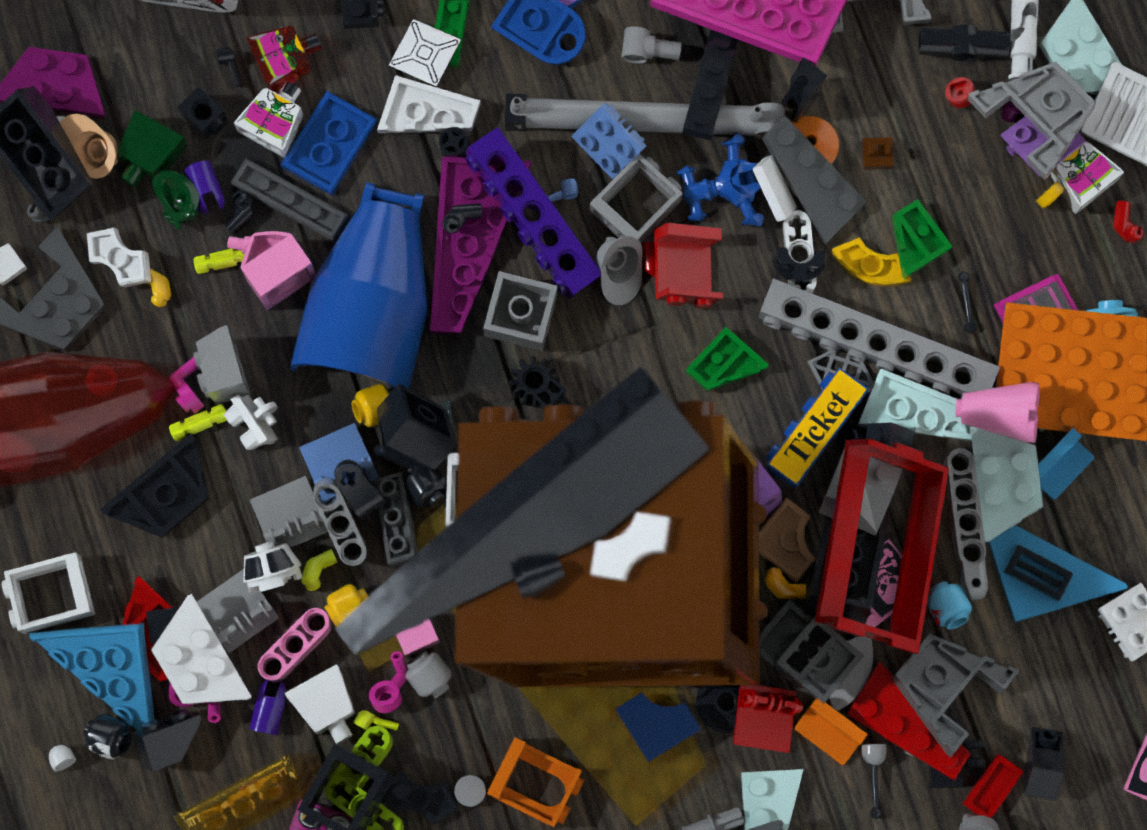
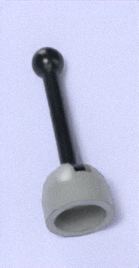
M861 744L863 759L872 766L873 808L870 810V816L873 819H879L882 816V810L879 808L878 765L886 759L887 746L886 744Z

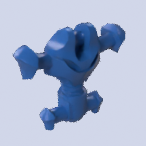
M736 133L729 140L720 142L723 147H728V161H724L722 171L719 172L716 180L706 181L705 178L702 182L696 183L693 174L696 168L688 165L677 171V176H682L684 183L682 198L686 201V204H689L691 215L687 216L689 221L701 222L707 216L702 211L701 201L706 200L709 202L713 197L720 195L721 198L730 201L735 208L740 207L745 217L741 226L755 225L761 227L763 224L764 215L756 214L751 204L756 194L762 190L753 172V168L758 163H751L740 159V147L745 143L742 135Z

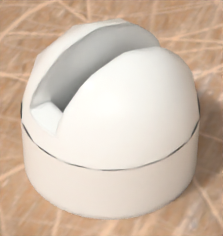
M64 745L54 746L48 756L49 763L55 772L70 767L76 761L72 750Z

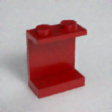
M666 223L654 230L656 300L667 301L669 306H682L685 303L694 304V308L705 309L712 307L713 303L723 299V293L712 292L711 245L722 240L721 228Z

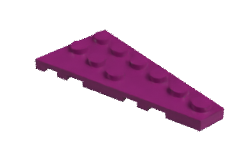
M442 156L430 332L433 334H462L508 223V220L500 210L502 205L496 196L492 198L483 186L484 179L479 172L474 173L469 168L465 158ZM497 160L489 162V167L492 171L499 173L504 170L501 162ZM522 161L527 169L530 170L531 161ZM513 184L506 186L510 196H519L520 189L518 186ZM481 203L482 218L467 219L460 230L454 234H449L444 230L442 225L443 219L454 205Z

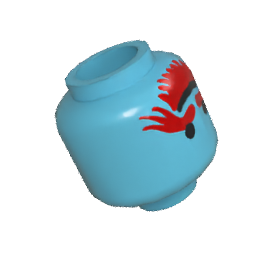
M941 582L931 589L932 593L928 596L927 606L938 626L955 629L969 620L968 615L972 611V606L961 585Z

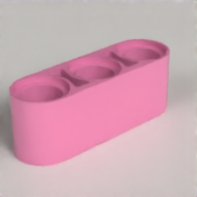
M312 608L306 611L261 657L258 663V670L261 676L272 683L284 680L330 633L332 621L328 614L320 608ZM315 616L325 618V625L319 631H312L309 628V622ZM293 638L303 640V648L298 653H290L288 651V643ZM278 660L281 663L280 672L273 676L267 675L266 665L268 662Z

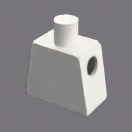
M337 664L285 693L289 701L317 735L329 730L336 744L353 736L345 720L356 713L342 671Z

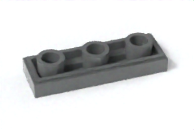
M398 472L373 479L387 500L378 510L387 563L390 567L405 564L419 552L410 499L404 488L405 474ZM398 515V518L393 521V518Z

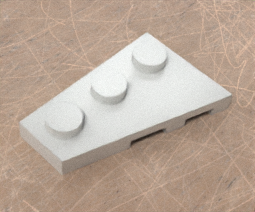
M395 75L377 131L378 133L443 132L449 127H459L464 131H472L480 107V100Z

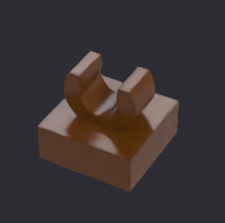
M892 137L862 138L863 170L893 169Z

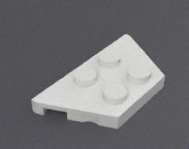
M192 594L188 595L152 648L153 654L182 704L248 700L252 698Z

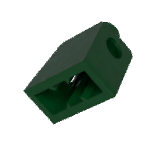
M135 110L117 152L120 160L127 164L120 179L128 185L136 187L143 174L153 179L159 172L167 171L188 146L184 136Z

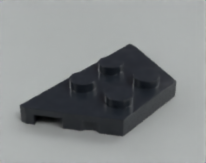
M189 434L100 509L102 513L163 538L209 500L196 440L192 434Z

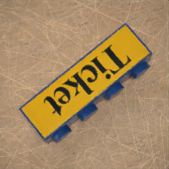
M841 368L835 374L830 371L819 385L823 389L817 398L811 395L801 409L805 412L799 422L793 419L783 433L787 436L781 446L775 444L765 457L769 461L766 469L794 490L869 390Z

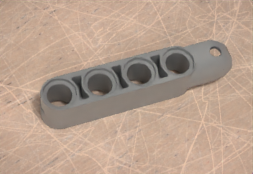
M958 448L954 449L943 463V466L949 468L946 495L954 558L959 566L961 587L970 600L983 599L987 594L988 578L985 563L986 545L974 457L970 451ZM952 458L963 459L966 469L964 471L955 470L951 464ZM959 487L967 489L970 499L968 501L959 500L956 497L955 489ZM962 517L971 519L974 524L973 530H963L959 525V519ZM966 547L975 549L978 555L977 560L974 562L966 560L963 555V549Z

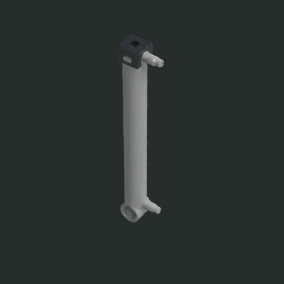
M506 93L505 130L525 132L526 128L578 130L606 102L609 107L613 105V108L621 115L618 119L619 122L623 118L626 119L622 124L625 129L630 124L632 125L628 131L682 133L690 104L527 98V94ZM761 103L756 106L721 105L713 134L735 135L738 133L762 139L785 116V106L778 103Z

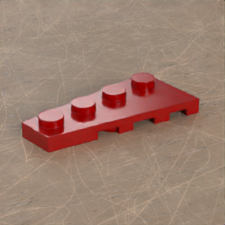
M879 662L847 715L955 781L971 754L961 745L950 758L893 682L894 676Z

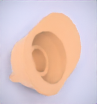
M76 113L68 115L61 120L60 124L89 177L98 179L109 174L113 166L119 161L117 158L118 145L114 137L108 132L103 131L86 115Z

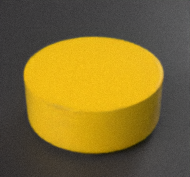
M1057 180L1036 202L1042 209L1047 208L1063 193L1064 187Z

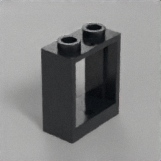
M334 744L301 802L298 811L306 815L303 820L304 822L320 830L322 825L331 830H366L395 777ZM339 763L374 780L348 829L313 810Z

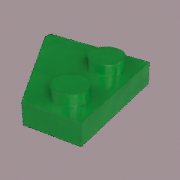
M918 199L892 216L900 269L904 279L951 250L952 245Z
M725 327L687 367L685 373L706 392L763 372L769 367V364L731 330Z

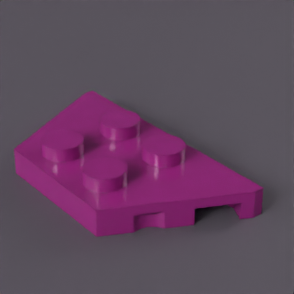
M28 47L0 83V103H3L17 89L35 86L53 111L70 114L77 113L104 119L106 116L87 55Z

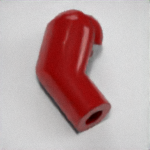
M1117 201L1113 221L1114 230L1125 242L1135 243L1141 240L1143 237L1142 227L1134 225L1129 220L1131 203Z
M654 242L641 243L644 270L655 278Z

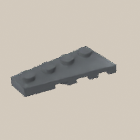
M784 116L762 137V140L770 154L773 155L778 168L786 176L792 192L800 200L805 209L804 212L809 216L810 221L819 233L818 237L821 242L826 244L867 201Z

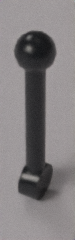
M963 271L959 273L958 280L962 283L967 321L964 325V330L971 334L975 332L977 325L972 320L967 283L970 276L967 272Z

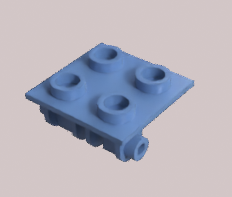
M605 102L571 137L613 179L647 145L643 142L645 139L635 130L630 133L628 132L632 127L631 124L626 129L622 126L626 119L623 118L619 122L618 119L621 115L613 108V105L609 107Z
M355 423L299 447L315 485L324 478L335 480L337 464L346 459L356 461L370 480L373 481V479L379 478ZM346 470L343 471L342 480L346 478L350 481L354 480V471L352 473H348ZM324 488L319 493L324 501H328L336 496V492L331 488Z

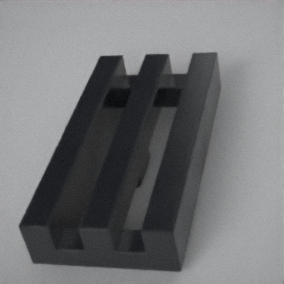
M1017 545L1013 556L1003 572L1056 601H1060L1074 574L1021 545ZM1020 555L1064 577L1063 581L1061 582L1019 559ZM1016 565L1017 567L1031 573L1032 575L1048 582L1049 584L1057 587L1058 590L1055 591L1045 586L1044 584L1030 578L1029 576L1013 569L1014 566Z

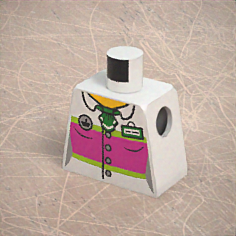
M285 82L279 94L264 88L235 120L234 125L237 132L285 158L293 144L303 118L301 107L294 103L301 90L290 82Z
M1085 142L1055 166L1051 172V177L1054 182L1058 180L1064 187L1062 195L1076 215L1116 183L1124 172L1093 145Z

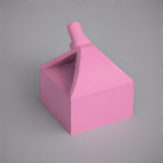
M265 231L254 233L251 237L245 236L244 239L232 236L228 238L227 248L242 250V254H245L240 268L247 282L267 310L310 283L316 275L311 261L291 233Z

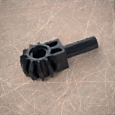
M531 356V365L529 366L523 359L519 361L522 371L512 368L511 374L518 379L509 380V387L517 388L512 393L513 398L524 395L521 405L526 406L529 399H533V408L540 407L543 411L544 407L550 405H573L564 397L566 395V388L560 384V378L551 377L557 372V368L552 366L545 369L548 363L547 359L543 358L540 365H536V357ZM531 376H538L542 379L543 384L537 389H532L527 386L526 380Z

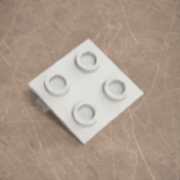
M1139 583L1097 609L1100 613L1099 619H1102L1107 628H1112L1108 633L1116 634L1117 638L1114 639V642L1120 640L1121 643L1118 645L1123 651L1124 657H1128L1131 662L1147 653V590L1142 583Z

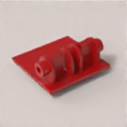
M740 685L733 745L790 753L793 717L796 713H801L803 710V702L796 697V691L760 685Z

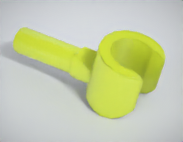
M366 710L358 712L353 721L354 724L364 730H367L372 723L396 731L399 726L397 722L382 719Z

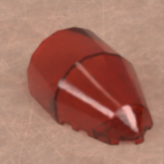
M42 352L0 362V487L76 470L96 455L103 454L108 451V448L123 439L125 441L157 422L163 413V408L172 393L175 392L173 382L141 360Z

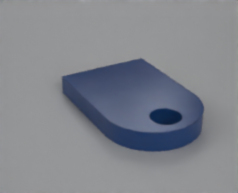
M508 0L491 26L492 29L536 58L551 65H563L571 62L581 53L586 42V28L582 19L575 11L558 0ZM566 35H573L576 38V46L570 51H565L561 48V40Z

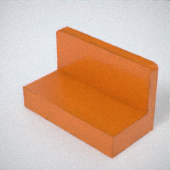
M818 699L813 701L794 727L795 731L840 765H844L856 748L868 735L826 702L822 704Z

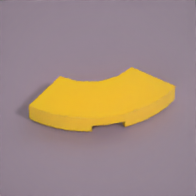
M860 237L832 248V253L837 262L845 271L860 281L885 287L903 285L911 281L910 276L906 279L902 277L898 253L890 255L876 253L866 247Z

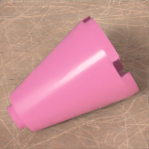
M1028 382L963 393L962 399L956 400L955 415L956 417H961L962 424L1023 442L1035 443L1038 426L1039 383Z

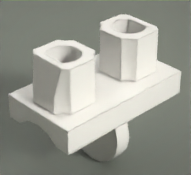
M236 395L231 399L233 405L224 413V416L233 427H238L245 421L249 430L240 436V440L247 450H253L263 444H273L278 440L270 427L277 422L272 415L278 408L274 401L265 404L261 397L253 401L250 395L243 397Z

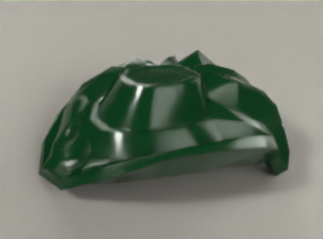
M173 170L161 171L153 177L152 186L159 201L164 206V217L176 229L182 230V222L194 220L199 214L197 208L199 195L196 187L187 177Z

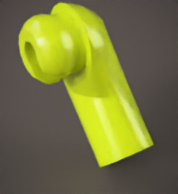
M332 549L312 557L306 562L301 582L308 591L319 589L321 586L319 577L322 570L338 563Z

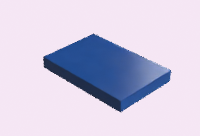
M326 91L280 165L283 169L333 196L376 127L378 119Z

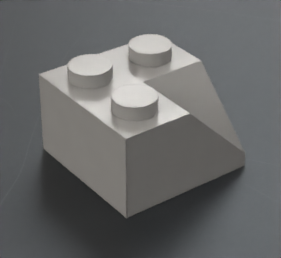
M222 326L196 342L198 351L194 352L193 355L198 370L201 369L202 371L201 374L197 375L201 391L204 392L206 398L211 397L215 405L231 401L236 395L241 397L250 395L236 342L228 326Z
M844 450L819 510V513L833 518ZM870 457L858 529L876 536L901 475V468Z

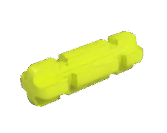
M233 249L210 253L209 257L205 255L197 256L194 258V267L198 274L209 272V269L212 268L215 271L236 266L238 262L242 264L245 254H242V250L234 251Z
M222 404L212 407L209 412L205 410L184 419L185 422L183 423L179 421L169 426L170 433L175 441L186 438V434H196L212 427L215 422L220 424L227 421L224 416L226 409Z

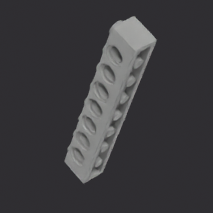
M774 278L758 317L763 320L764 325L770 328L780 329L782 327L791 331V335L798 339L808 340V338L820 342L819 346L829 351H836L839 348L841 351L848 353L847 356L852 360L858 362L867 360L875 363V367L879 370L883 369L891 373L893 371L903 374L906 379L919 384L921 382L933 386L932 389L946 395L951 393L961 397V399L963 393L991 389L1000 368L987 361ZM795 306L800 310L801 315L797 318H791L786 315L785 308ZM823 317L828 321L829 326L825 329H819L813 324V319ZM851 328L856 332L857 338L847 340L842 336L841 330ZM879 339L884 343L885 349L875 351L871 348L869 341ZM898 351H909L913 356V360L911 362H903L898 357ZM928 361H936L941 366V372H930L926 367V363ZM955 373H966L969 377V383L965 385L958 383L955 379Z

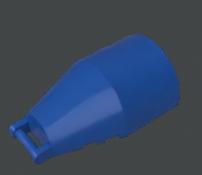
M366 182L359 208L311 281L289 368L290 371L297 372L298 366L306 365L328 367L363 375L386 383L394 388L399 383L410 389L428 315L420 226L425 195L416 193L414 196L377 188L376 184ZM396 204H400V205H404V206H409V207H412V208H411V210H410V209H407V208H405V207H402V206H399V205H396Z

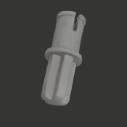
M734 808L712 817L708 814L706 819L685 827L682 826L681 829L730 830L743 825L744 818L741 810Z

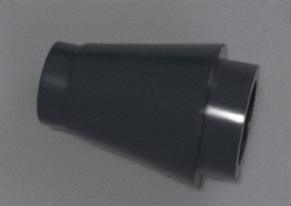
M558 559L520 567V571L513 574L522 599L530 596L533 599L560 580L566 578Z

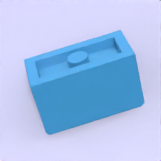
M1074 428L1038 464L1041 490L1052 500H1055L1094 460V455L1078 442L1082 436Z

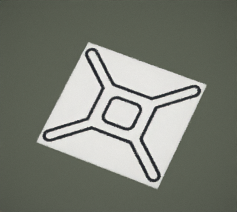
M413 19L389 66L437 86L461 39Z

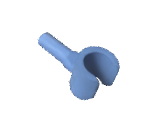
M575 179L561 181V191L547 197L551 202L561 199H574L578 195L577 182Z

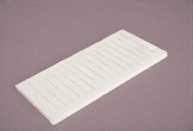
M1114 61L1111 63V68L1095 99V108L1082 126L1080 133L1147 166V77Z

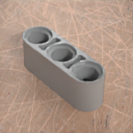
M330 478L321 479L316 483L313 490L315 505L340 559L349 566L359 565L364 561L367 554L365 540L345 496L337 487L335 480ZM324 488H331L336 492V496L330 501H324L319 497V493ZM341 515L349 521L344 528H336L331 524L333 518ZM350 543H356L361 547V550L358 554L352 556L346 554L344 548Z

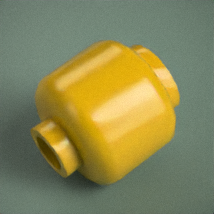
M377 384L359 390L356 393L355 400L352 401L351 405L358 423L363 422L367 427L379 425L377 408L391 392L386 386Z
M347 584L327 596L328 605L324 606L335 627L368 598V595L363 588L357 590L352 584Z

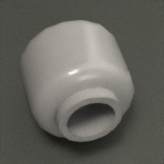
M423 651L406 665L408 667L406 679L419 696L427 697L433 695L434 698H437L449 689L447 682L451 678V670L439 654L435 652L428 654L427 651Z

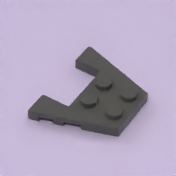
M56 227L38 247L56 262L60 269L20 313L0 298V325L66 352L106 306L62 232Z
M929 634L921 643L919 654H912L892 680L945 753L951 758L970 733L944 714L945 711L974 676L979 677L1002 695L1020 671L1011 666L1005 668L995 664V660L987 656H983V658L966 652V648Z

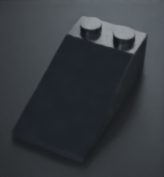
M35 86L17 89L0 105V156L51 221L92 186L93 182L53 109Z
M890 509L886 510L876 536L861 529L857 530L843 612L844 618L863 624L867 622L872 607ZM828 516L825 518L804 614L816 616L832 518Z

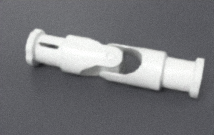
M1012 0L1009 57L1012 59V69L1009 81L1020 78V74L1029 72L1033 68V60L1036 58L1039 0Z

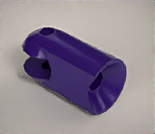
M199 161L189 165L184 170V174L198 191L199 210L206 215H210L203 199L210 194L215 195L219 208L222 210L225 199L211 163L209 161Z
M264 680L258 689L249 729L278 735L287 689L281 681L276 698L267 696L270 682Z

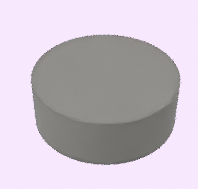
M467 775L458 780L455 786V796L462 805L474 807L484 800L486 787L480 778Z

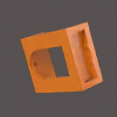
M514 737L487 795L555 828L557 822L563 825L571 809L566 806V803L571 794L574 796L578 795L585 779L580 778L582 770L576 769ZM519 759L556 776L563 782L565 795L559 804L545 806L506 787Z

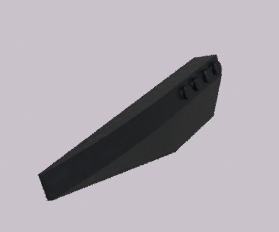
M640 366L456 518L386 580L335 629L354 655H358L394 638L395 635L409 628L412 629L423 624L424 621L438 614H444L454 609L455 606L461 603L471 601L513 581V574L519 572L520 567L551 561L564 554L567 555L578 550L579 547L591 541L601 539L708 453L710 449L644 368Z

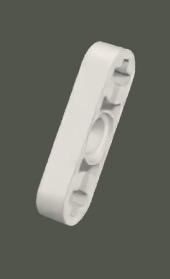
M795 210L783 223L784 245L788 249L792 260H794L791 256L793 248H805L808 252V258L798 263H806L814 256L811 221L805 212ZM793 219H798L800 224L805 225L801 227L800 239L795 240V228L789 227L793 223ZM816 278L810 280L811 284H808L804 291L814 292L817 283ZM788 280L789 285L801 289L800 285H795V282Z

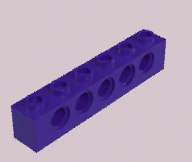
M498 127L467 148L465 160L469 168L474 173L479 172L484 179L483 186L492 198L496 196L502 205L500 207L502 214L509 222L513 221L516 224L521 241L527 247L531 245L537 254L535 256L537 263L544 271L548 270L554 278L552 281L553 285L558 286V292L562 296L565 294L568 299H571L601 277L599 268ZM492 160L501 162L504 170L499 173L492 171L489 167V162ZM510 184L518 186L521 196H510L506 186ZM533 209L536 211L538 221L531 222L527 220L524 216V210ZM544 233L553 235L556 244L554 246L545 245L542 242L541 235ZM568 258L571 260L573 269L571 271L563 270L559 265V259Z

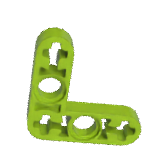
M372 726L365 731L350 752L378 767L393 746L392 735L384 727ZM383 733L382 740L384 744L382 746H374L371 753L376 755L374 759L365 752H362L364 747L370 751L374 745V742L371 740L374 735L379 737ZM341 763L325 788L326 797L354 818L357 813L358 804L367 795L362 788L369 778L363 774H354L350 767ZM346 784L344 790L354 798L351 802L340 795L335 799L337 793L334 791V788L337 785L342 787ZM381 803L367 826L368 830H385L383 826L375 821L380 816L389 823L394 820L392 825L395 830H404L402 820Z

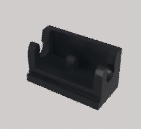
M804 57L790 79L789 91L781 101V104L784 106L789 101L797 103L798 107L794 109L790 118L796 123L815 103L827 77L824 72Z

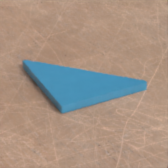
M1016 525L995 537L991 542H988L1014 623L1128 588L1126 583ZM1017 545H1021L1074 573L1060 601H1056L1003 573ZM1020 555L1019 559L1061 582L1063 581L1064 577ZM1016 565L1014 566L1013 569L1029 576L1030 578L1044 584L1045 586L1055 591L1058 590L1057 587L1049 584L1048 582L1032 575L1031 573L1017 567Z
M143 623L29 633L32 641L38 642L49 652L48 655L65 670L71 671L81 680L80 683L97 698L105 701L113 708L112 711L130 727L133 726L136 730H141L142 724L155 720Z

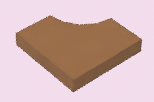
M786 498L759 531V555L774 567L779 568L784 575L797 584L816 560L808 550L804 539L805 526L811 516Z

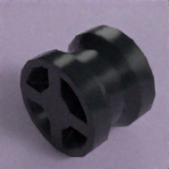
M449 127L441 133L439 146L442 156L466 157L465 152L469 147V140L463 129Z

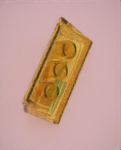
M287 753L178 812L174 818L182 830H248L300 802L308 791Z

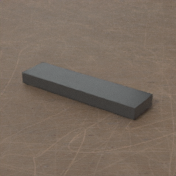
M245 158L231 181L233 187L245 191L246 194H249L254 199L333 243L349 218L344 212Z

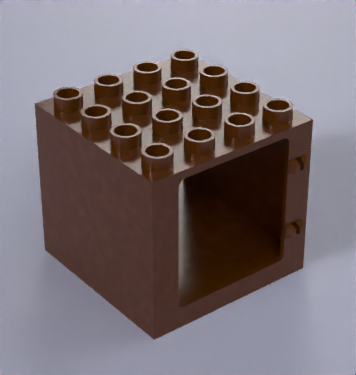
M698 400L675 403L677 410L704 441L710 451L636 511L637 513L669 517L671 519L665 553L656 552L639 559L629 570L626 581L592 576L590 574L596 541L611 540L623 534L631 525L635 516L634 512L605 537L591 541L579 547L578 550L556 558L559 560L566 578L560 580L532 599L530 596L522 599L516 582L513 580L471 601L457 605L456 664L513 688L760 685L759 621L767 617V606L759 601V524L767 519V511L759 504V462L724 415L715 414V403ZM550 405L544 407V421H529L519 419V410L516 408L485 407L479 409V422L459 423L457 518L582 415L584 408L576 405Z

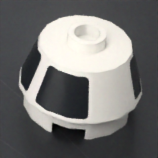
M273 541L255 546V552L244 556L243 583L247 582L250 594L258 590L257 586L260 592L283 586L289 579H292V575L294 581L302 578L299 568L302 564L287 543L274 546Z

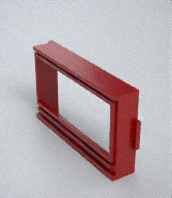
M872 439L846 440L815 622L832 626L833 629L852 635L874 639L900 650L919 654L949 468L923 459L924 452L900 443H893L891 447ZM870 457L916 474L889 632L843 617Z

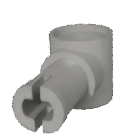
M628 27L624 30L622 60L635 64L646 63L648 59L653 57L679 60L681 42L655 39V36H652L648 29L642 27Z

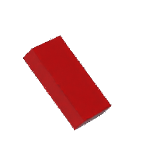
M997 753L962 805L975 815L992 818L1024 771Z

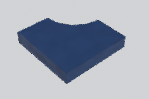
M640 693L615 709L648 763L701 730L685 702L674 707L659 706L649 701L643 693Z

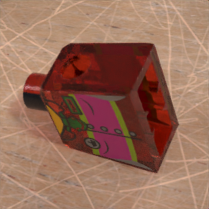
M293 26L246 37L268 89L275 93L280 92L285 82L294 83L308 74L312 69L307 56L322 50L316 33L299 40Z

